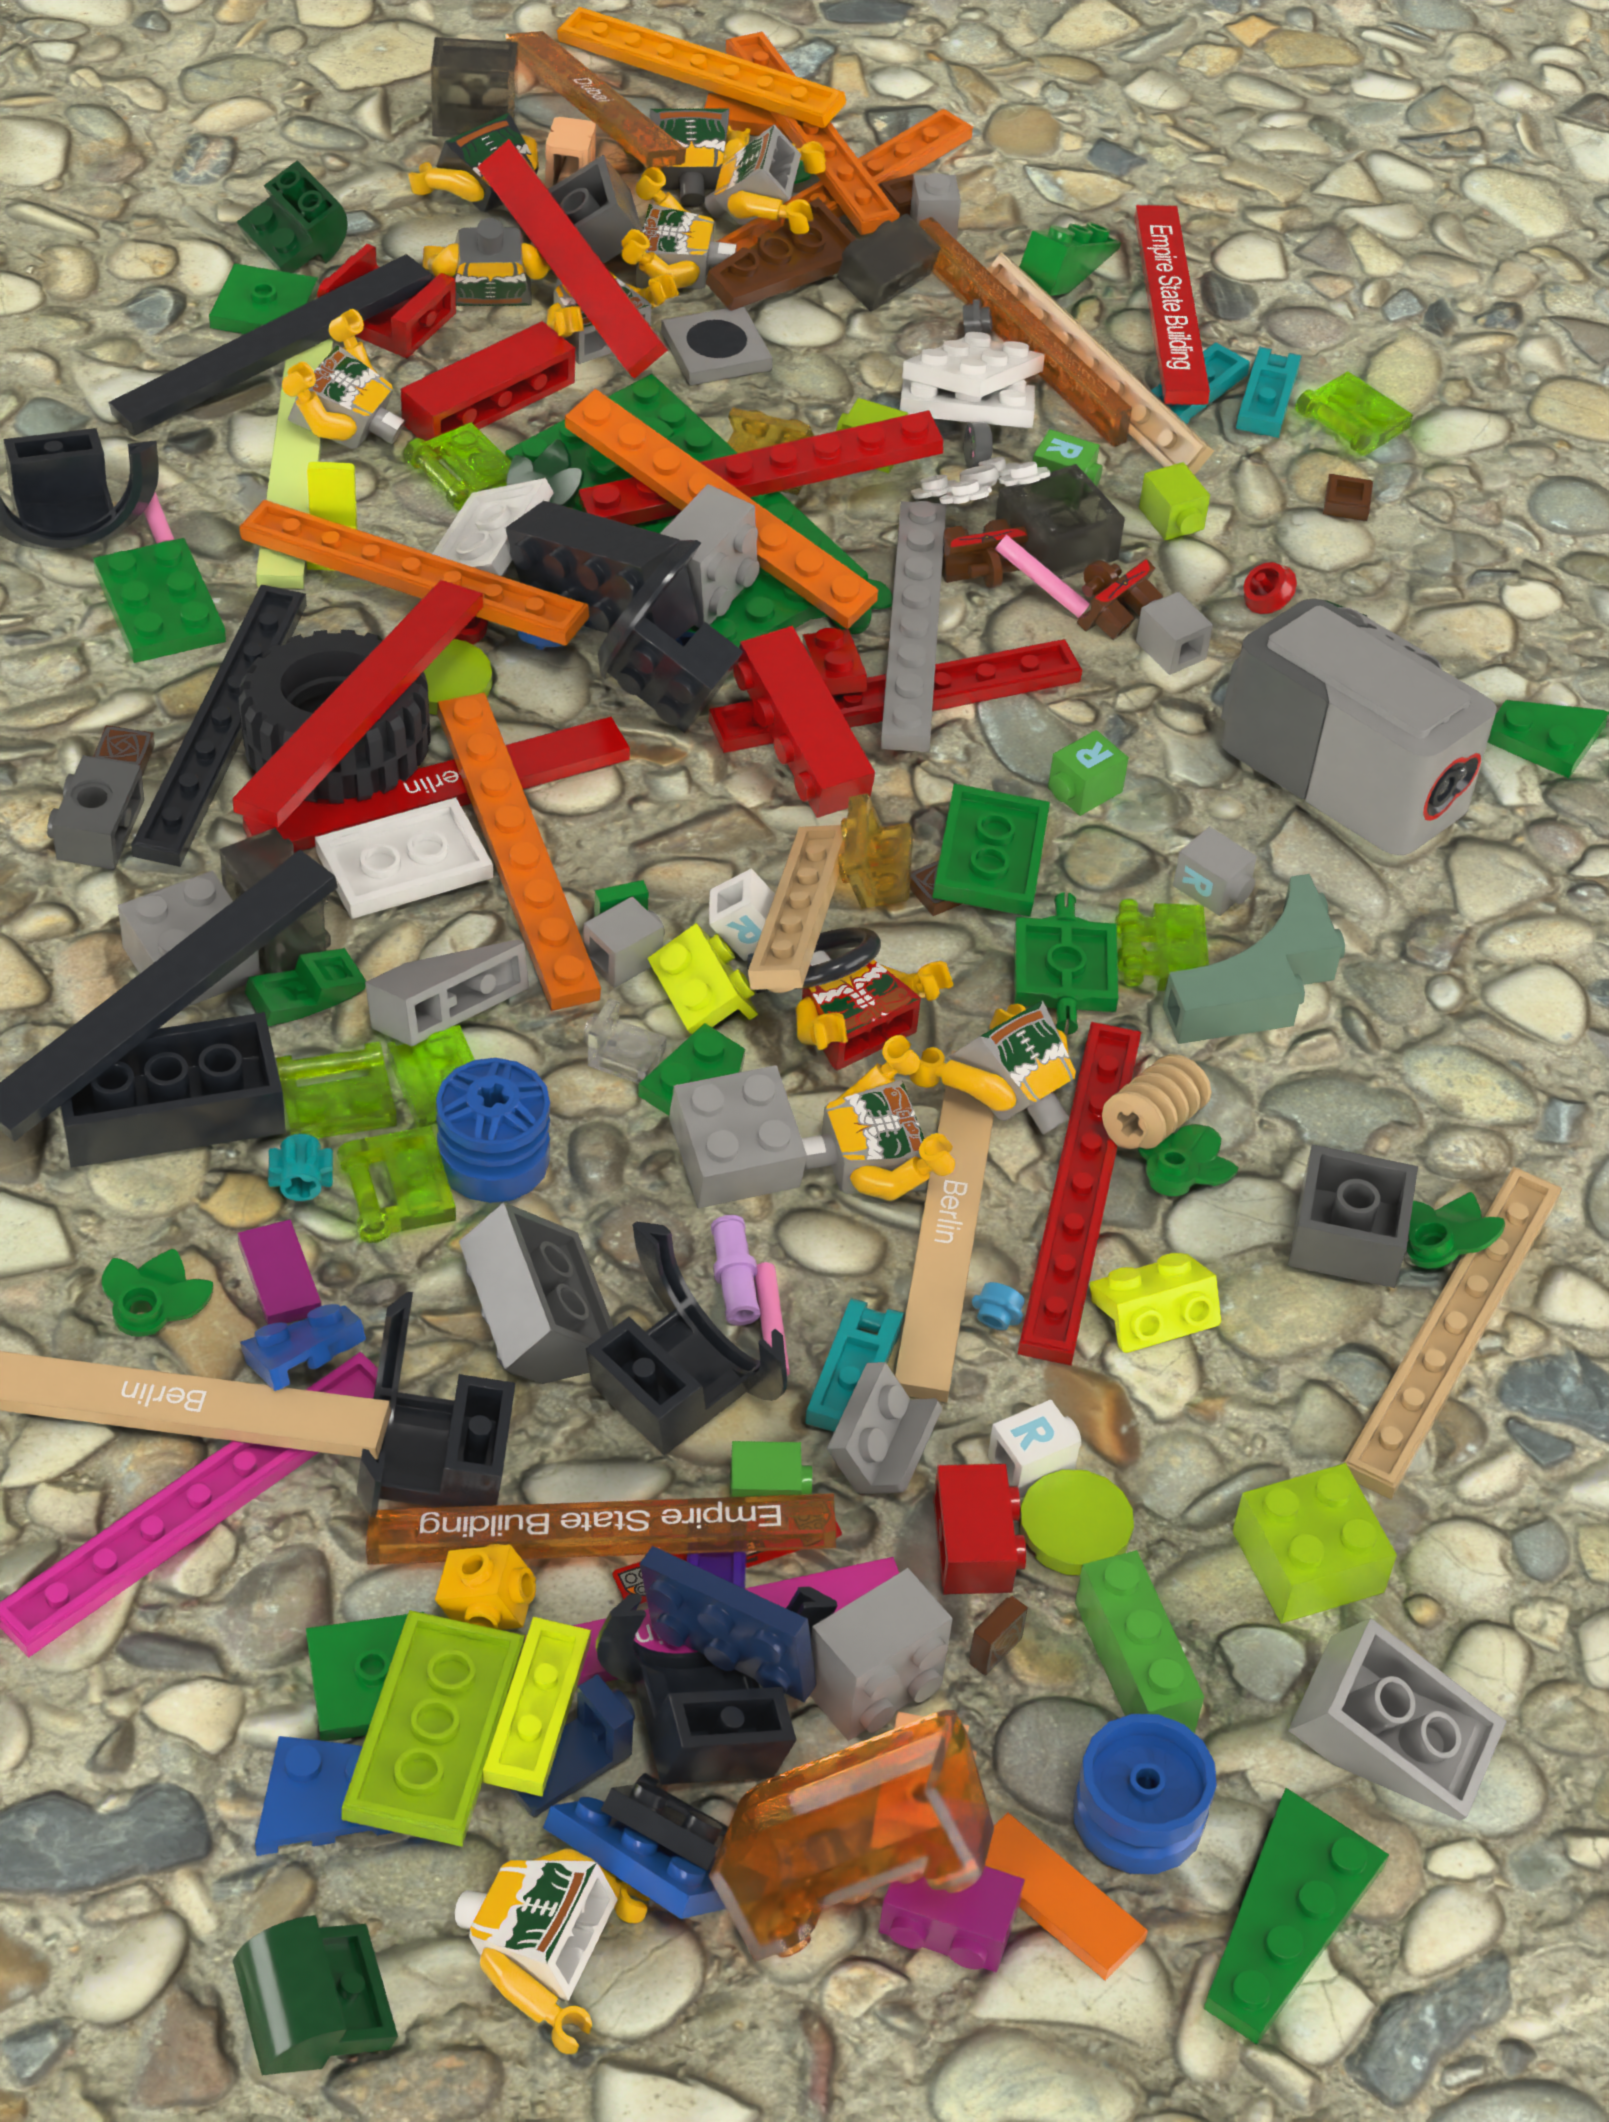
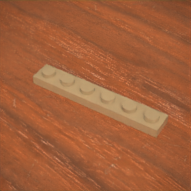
M848 825L805 826L798 828L748 969L751 990L768 989L774 993H783L794 988L803 987L849 847Z

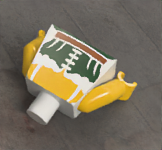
M565 1848L532 1860H510L503 1864L488 1894L466 1890L460 1895L455 1908V1920L460 1928L470 1929L469 1938L481 1956V1969L500 1993L536 2023H540L544 2019L552 2025V2042L554 2046L562 2053L575 2054L578 2051L579 2044L573 2037L563 2032L562 2026L565 2024H575L583 2032L590 2034L592 2028L590 2015L579 2006H569L562 2009L556 2002L558 1998L570 1999L613 1908L621 1920L636 1924L644 1920L648 1908L643 1902L636 1901L630 1896H636L644 1901H649L650 1898L598 1865L592 1858L573 1849Z

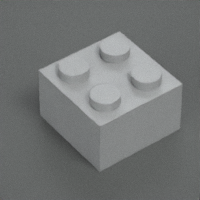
M707 484L660 533L680 540H698L701 542L694 557L686 565L699 622L695 626L699 628L704 622L710 625L717 616L724 615L729 609L732 600L744 587L751 586L758 576L760 564L757 561L758 529L756 528L755 505L712 485Z
M212 870L119 904L118 911L123 948L140 974L232 903L233 900ZM258 951L188 1006L247 984L248 977L260 975Z
M777 1065L674 1086L669 1120L697 1208L799 1188L801 1186L807 1154Z
M906 1568L812 1626L811 1647L817 1685L810 1694L811 1698L848 1741L866 1730L868 1732H875L881 1729L892 1719L897 1710L913 1700L915 1702H922L928 1699L941 1686L953 1618L911 1570Z

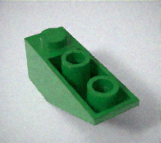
M1087 222L1086 226L1070 223L1068 228L1051 225L1050 229L1032 230L1019 267L1050 296L1069 294L1119 250L1122 242L1109 237V229L1092 222Z

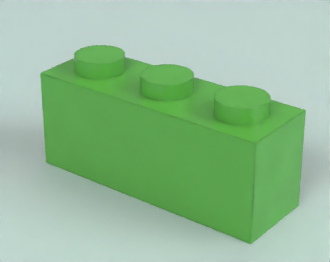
M1138 1551L1083 1564L1075 1604L1124 1715L1159 1714L1184 1724L1195 1733L1204 1695Z

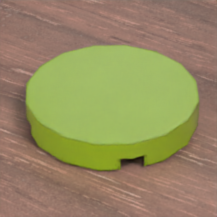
M453 639L423 671L428 684L429 714L437 715L438 701L484 692L486 697H488L492 688L490 660L481 649L467 641Z
M1063 1469L1042 1476L1028 1488L1020 1507L1019 1532L1020 1535H1024L1026 1545L1028 1544L1030 1549L1036 1553L1035 1558L1045 1567L1066 1575H1081L1082 1565L1085 1563L1126 1553L1134 1530L1133 1508L1124 1492L1106 1477L1087 1470Z

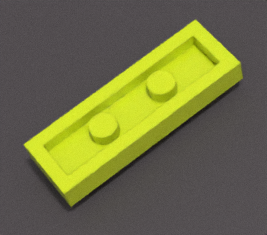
M532 1618L483 1768V1783L543 1796L589 1650L591 1630L542 1618Z

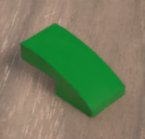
M341 948L300 954L295 970L248 977L244 992L257 1013L265 1012L267 1024L272 1026L298 1020L336 1006L365 990L366 979L346 949Z

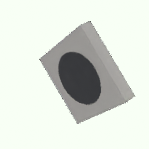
M744 306L732 311L725 308L664 319L661 322V333L689 385L772 370L773 358Z

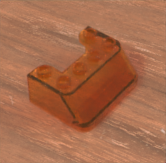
M943 1710L769 1778L743 1795L738 1802L709 1878L755 1962L775 1954L783 1958L798 1953L810 1943V1934L817 1925L822 1909L842 1901L845 1905L859 1903L868 1898L876 1888L897 1880L901 1884H907L924 1876L930 1888L934 1890L946 1889L948 1893H956L970 1887L982 1876L994 1825L969 1735L955 1710Z

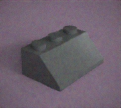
M503 1202L459 1241L467 1263L465 1267L466 1272L474 1283L482 1305V1317L489 1325L497 1347L496 1356L499 1363L510 1374L520 1375L541 1384L590 1373L586 1348L613 1329L614 1326L578 1232Z

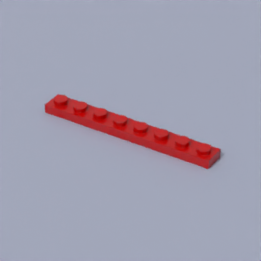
M927 410L700 463L751 498L757 495H764L943 454V438L930 411ZM635 477L578 490L579 502L583 512L628 525L677 515L681 512L680 509Z

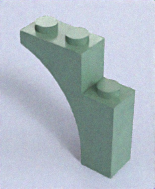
M1310 874L1290 877L1283 914L1275 926L1253 946L1221 962L1189 970L1169 972L1163 1009L1178 1044L1294 1026L1299 1004H1303L1305 998L1304 985L1335 979L1339 959L1345 955V941L1341 930L1334 928L1328 915L1326 897L1323 893H1318Z

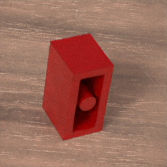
M1006 1464L938 1465L933 1504L943 1595L1012 1593L1016 1570H1025L1026 1543L1024 1535H1015L1013 1521H1019L1020 1495L1018 1486H1009Z

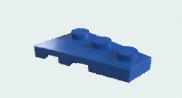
M285 1736L278 1737L255 1841L256 1856L278 1853V1846L307 1841L312 1842V1847L335 1843L336 1836L372 1831L377 1836L396 1833L342 1820L341 1808L363 1746Z
M581 1797L579 1801L551 1805L543 1826L545 1830L580 1853L592 1858L598 1865L680 1919L754 1903L762 1880L730 1865L705 1870L601 1811L604 1802L599 1799Z

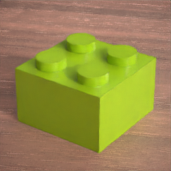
M1346 1463L1242 1493L1232 1532L1281 1624L1385 1593L1397 1554Z

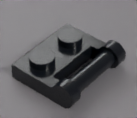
M643 1773L633 1785L611 1788L601 1811L705 1870L735 1864L747 1847L751 1836L750 1831L734 1822L727 1826L661 1789L660 1780L647 1773Z

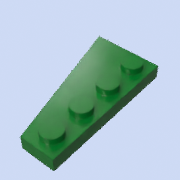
M1285 1787L1210 1988L1204 2009L1257 2045L1384 1869L1389 1854Z

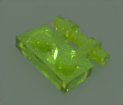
M1124 899L1119 903V914L1115 918V923L1117 924V937L1121 939L1122 947L1117 952L1118 968L1124 974L1125 984L1128 986H1138L1143 983L1144 975L1156 976L1157 991H1166L1169 972L1209 965L1204 905L1154 903L1150 918L1144 917L1139 912L1138 902L1134 899ZM1141 942H1153L1154 951H1147L1141 945Z

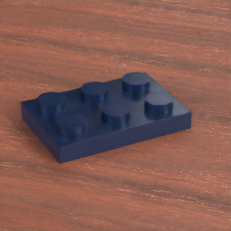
M652 1546L640 1562V1569L652 1629L656 1634L670 1645L677 1647L685 1645L704 1654L712 1664L722 1670L732 1671L735 1669L756 1679L763 1688L782 1687L784 1695L787 1694L805 1703L817 1685L808 1619Z

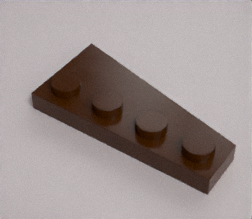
M818 197L809 203L813 221H808L809 231L807 233L795 234L791 232L788 219L786 218L781 228L775 232L768 230L758 237L757 244L749 249L741 248L710 269L705 284L732 311L865 263L868 250Z

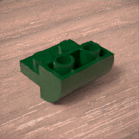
M297 160L263 185L270 197L236 222L241 232L278 271L294 273L316 255L325 263L330 261L342 246L348 228L347 215L342 205Z
M316 1915L291 1919L267 1928L252 1937L238 1950L232 1960L261 2075L322 2069L330 2056L390 2050L398 2038L367 1924L319 1927Z

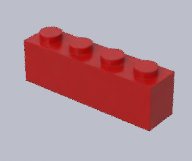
M543 321L401 388V418L405 420L404 426L433 451L445 447L575 383V347L562 336H558V333Z
M786 627L741 641L739 649L743 653L733 668L736 683L741 691L747 690L753 701L754 714L759 725L762 728H768L774 739V749L781 764H787L794 776V784L799 798L803 802L808 801L817 818L870 801L875 771L794 627Z

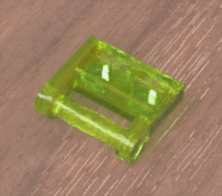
M1349 371L1315 391L1311 389L1305 390L1295 404L1296 412L1305 418L1313 417L1350 442V448L1361 456L1371 453L1408 430L1413 417L1412 413Z
M472 422L428 441H424L421 438L414 439L406 445L403 453L404 458L414 468H421L446 493L447 501L457 511L461 510L471 493L507 486V474L512 462ZM439 460H442L462 480L458 481Z
M380 1041L364 1043V1049L292 1060L291 1055L275 1057L283 1091L284 1111L290 1136L294 1134H308L319 1139L397 1126V1113ZM367 1070L369 1075L297 1087L296 1082L297 1080Z
M432 1126L352 1140L344 1143L338 1149L337 1155L341 1169L349 1175L360 1217L357 1219L356 1225L362 1241L377 1243L388 1238L391 1233L456 1221V1206ZM383 1161L395 1206L380 1208L369 1170L371 1163Z

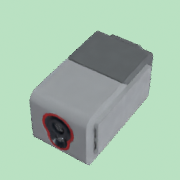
M1305 599L1251 632L1243 639L1240 656L1234 661L1231 668L1221 719L1225 721L1221 745L1232 756L1297 797L1305 799L1308 804L1381 850L1395 855H1407L1417 850L1468 812L1496 715V705L1484 694L1443 671L1440 662L1436 658L1351 608L1336 607L1321 599Z

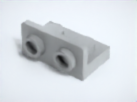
M886 1362L867 1363L829 1442L827 1451L857 1494L904 1492L939 1418L942 1406L935 1398L911 1400Z

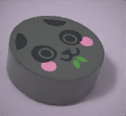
M968 423L965 430V462L968 468L979 466V462L990 460L992 457V433L987 423Z

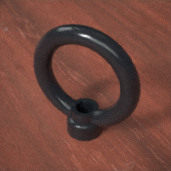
M860 927L841 928L820 933L814 952L824 951L826 953L844 948L854 949L832 960L809 966L803 987L794 988L793 990L826 984L865 967L880 951L881 940L878 934L870 929ZM750 953L747 957V969H749L754 953ZM759 989L755 991L756 993L768 992L769 990Z

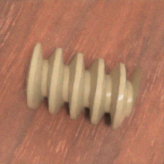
M1169 1054L1160 1057L1154 1064L1146 1068L1104 1104L1102 1111L1103 1125L1109 1137L1119 1147L1126 1149L1138 1147L1145 1149L1154 1148L1210 1101L1212 1093L1210 1081L1203 1069L1194 1061L1182 1055Z

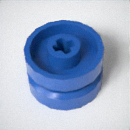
M1130 1714L1108 1722L1091 1738L1082 1760L1079 1773L1080 1779L1076 1786L1073 1800L1074 1825L1087 1849L1104 1864L1126 1873L1158 1874L1180 1866L1197 1850L1217 1787L1215 1762L1204 1741L1184 1724L1159 1714Z

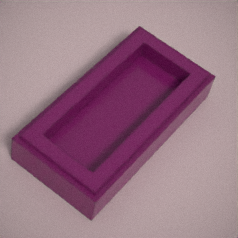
M291 1219L237 1233L238 1245L267 1325L290 1323L308 1318L307 1314L311 1310L322 1306Z

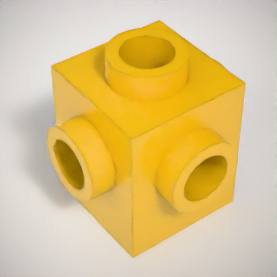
M490 1544L486 1547L449 1550L435 1601L449 1619L499 1630L523 1628L529 1604L535 1597L536 1577L511 1544Z

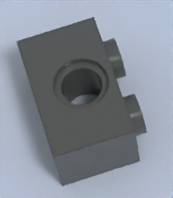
M86 755L82 756L75 774L70 773L66 777L63 788V800L59 809L53 808L48 819L47 834L49 838H54L56 860L115 870L145 801L141 765Z

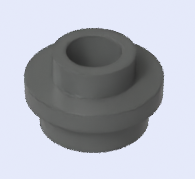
M974 299L973 304L963 305L965 334L968 332H993L990 306L983 307L981 299Z

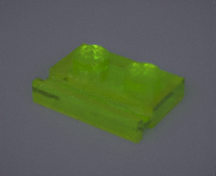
M460 1025L435 1032L428 1039L414 1046L408 1044L396 1046L395 1042L387 1043L388 1060L420 1133L426 1132L427 1126L437 1124L436 1097L441 1082L454 1069L475 1060Z

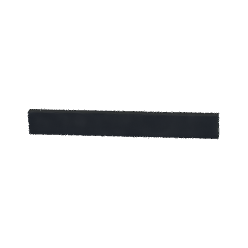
M405 254L109 401L111 414L134 436L331 338L328 330L332 320L341 316L344 312L355 309L361 315L363 321L417 295L432 281L431 273L408 254Z
M260 585L131 844L133 857L181 867L243 739L239 705V688L242 679L258 657L263 658L264 653L276 644L283 646L288 638L292 637L307 606L305 593Z
M298 850L0 1082V1130L14 1142L337 889L335 875L303 851Z

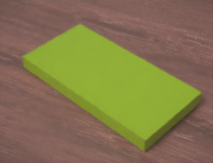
M409 1610L341 1808L342 1820L463 1846L482 1786L483 1768L525 1643V1635Z

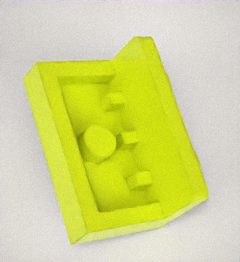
M697 923L647 958L686 1029L691 1034L704 1023L710 1027L715 1026L737 1009L749 1020L759 1015L750 1000L756 994L755 990L750 989V983L746 976L739 969L733 971L729 962L735 959V956L728 944L718 934L710 937Z
M1166 1254L1158 1258L1156 1263L1139 1268H1118L1109 1272L1108 1277L1089 1282L1092 1303L1115 1320L1117 1344L1125 1353L1213 1328L1221 1323L1216 1275L1188 1254Z

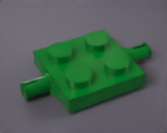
M1065 892L1055 896V916L1041 919L1016 917L1014 928V1004L1031 1007L1043 1001L1047 1008L1056 1009V1028L1063 1033L1067 1019V1035L1075 1033L1078 1029L1077 1010L1116 1012L1119 999L1117 924L1090 922L1076 917V897L1068 893L1065 907Z

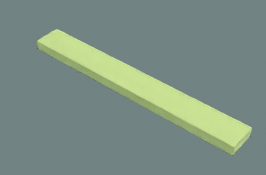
M327 339L285 360L283 379L288 376V369L301 361L306 362L314 371L333 350V340ZM281 388L266 500L309 514L307 467L309 462H320L322 438L315 436L312 431L288 420L296 396H288ZM260 546L256 571L257 587L266 585L276 588L304 589L306 561Z

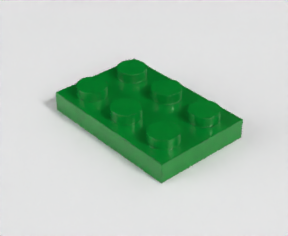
M185 538L164 541L158 544L93 558L95 574L133 663L226 642L224 624Z
M954 783L932 898L1031 917L1050 802Z

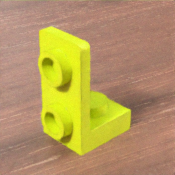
M309 462L307 467L309 514L358 530L354 464ZM306 561L307 570L336 571Z

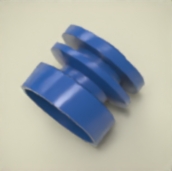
M501 1058L473 1060L454 1069L441 1082L436 1097V1122L438 1127L437 1158L441 1176L451 1189L469 1199L488 1203L512 1201L531 1192L545 1178L550 1162V1137L548 1132L550 1127V1099L546 1084L532 1069L517 1061Z

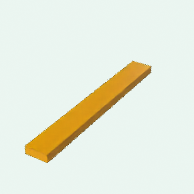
M578 7L557 29L559 42L821 128H825L846 104L845 92L586 8Z

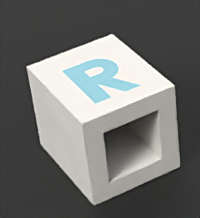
M752 869L710 889L709 925L744 961L747 960L750 953L755 952L775 893Z
M1050 1399L994 1423L987 1457L992 1464H1006L1009 1486H1018L1019 1495L1022 1497L1026 1495L1028 1488L1042 1476L1063 1469L1075 1470L1081 1446V1436L1073 1420L1067 1416L1063 1417Z

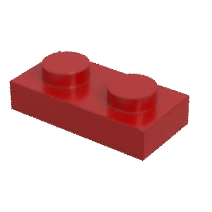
M823 628L816 633L802 634L803 645L831 695L867 691V673L849 629Z

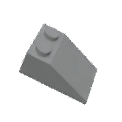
M1369 1618L1330 1637L1288 1731L1333 1765L1460 1821L1467 1818L1507 1721L1373 1619Z

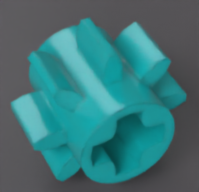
M294 1134L286 1137L282 1141L280 1149H269L268 1185L270 1187L280 1186L281 1193L290 1200L307 1201L319 1195L321 1186L331 1187L333 1185L332 1148L321 1149V1144L316 1137L308 1134Z

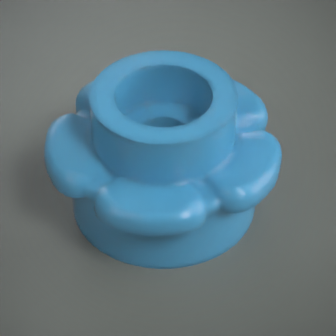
M988 1282L984 1284L980 1296H973L972 1305L974 1308L979 1309L977 1318L984 1325L996 1330H1007L1009 1325H1018L1022 1322L1023 1313L1021 1309L1025 1299L1013 1288L1000 1283Z

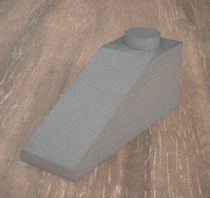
M512 940L407 962L366 981L371 1028L405 1044L414 1046L529 989L524 942Z

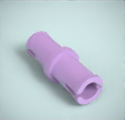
M725 1215L717 1218L711 1224L717 1261L713 1266L714 1278L722 1286L727 1322L737 1326L748 1325L758 1320L761 1316L754 1284V1278L758 1272L757 1263L754 1257L749 1255L744 1219L737 1215Z

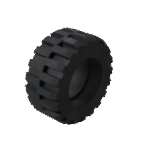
M341 629L340 633H328L327 630L314 631L313 636L303 638L300 634L288 638L285 645L280 646L276 644L264 653L263 658L258 657L242 679L239 688V705L246 758L256 773L383 641L379 635L368 632L365 636L357 635L354 630ZM424 672L367 731L304 801L317 803L318 799H327L330 804L344 803V799L357 798V801L370 799L375 792L381 791L384 794L394 789L399 779L405 782L417 770V766L419 767L428 753V745L431 743L428 684Z

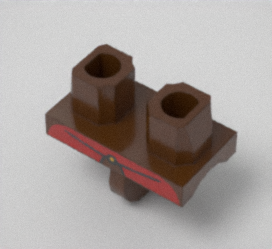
M1004 518L989 521L984 526L983 533L969 535L967 529L962 526L946 528L943 535L944 557L942 576L945 582L983 577L988 588H999L1002 585L1003 573L1020 570L996 551L995 548L1005 535H1008L1024 549L1025 543L1028 542V533L1024 526L1011 528Z
M1146 558L1121 578L1119 576L1122 574V570L1115 563L1109 565L1107 562L1096 560L1088 565L1083 573L1085 585L1082 586V591L1087 597H1092L1093 595L1095 597L1091 600V609L1078 619L1077 623L1087 632L1097 624L1112 640L1123 634L1136 619L1123 606L1124 603H1127L1140 616L1143 606L1163 598V595L1148 580L1156 569L1154 565Z

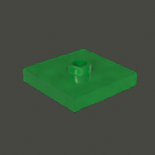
M234 263L209 314L210 328L246 334L313 301L318 293V277Z
M408 1614L306 1628L320 1741H332L367 1735Z

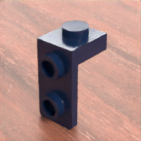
M598 1674L578 1686L577 1718L564 1726L543 1796L510 1789L531 1816L541 1814L550 1808L551 1805H555L632 1755L633 1723L636 1716L628 1698L618 1689L611 1691Z

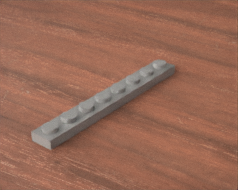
M901 501L881 749L929 752L946 504L928 501Z

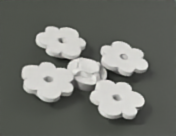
M995 457L979 462L977 467L960 472V482H956V480L948 481L947 475H935L921 480V488L911 490V494L914 499L945 495L940 498L941 504H959L989 496V493L992 492L991 486L995 485L998 479L999 483L1005 484V486L1029 484L1039 481L1040 478L1050 476V470H1047V467L1037 468L1036 462L1006 464L1004 457Z

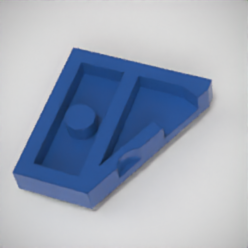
M328 1304L311 1310L307 1314V1319L290 1325L286 1323H273L263 1326L255 1331V1337L240 1342L245 1362L274 1391H277L290 1384L287 1370L299 1363L307 1361L310 1369H317L332 1360L337 1354L348 1351L365 1341L366 1336L361 1319L345 1305L340 1307L337 1304Z

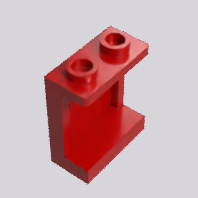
M367 243L356 254L351 255L339 269L321 282L317 298L379 268L376 260V247ZM440 273L417 295L363 321V330L355 335V337L403 358H409L456 314L455 278Z

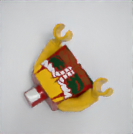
M817 951L813 954L810 966L832 959L824 951ZM873 959L865 967L848 976L819 986L804 988L802 990V1000L796 1007L798 1040L802 1044L817 1046L818 1050H823L832 1067L838 1071L882 1050L885 1042L895 1035H902L906 1038L917 1033L921 998L933 1001L939 997V989H950L954 986L947 963L943 961L931 962L921 967L917 973L907 974L881 965Z

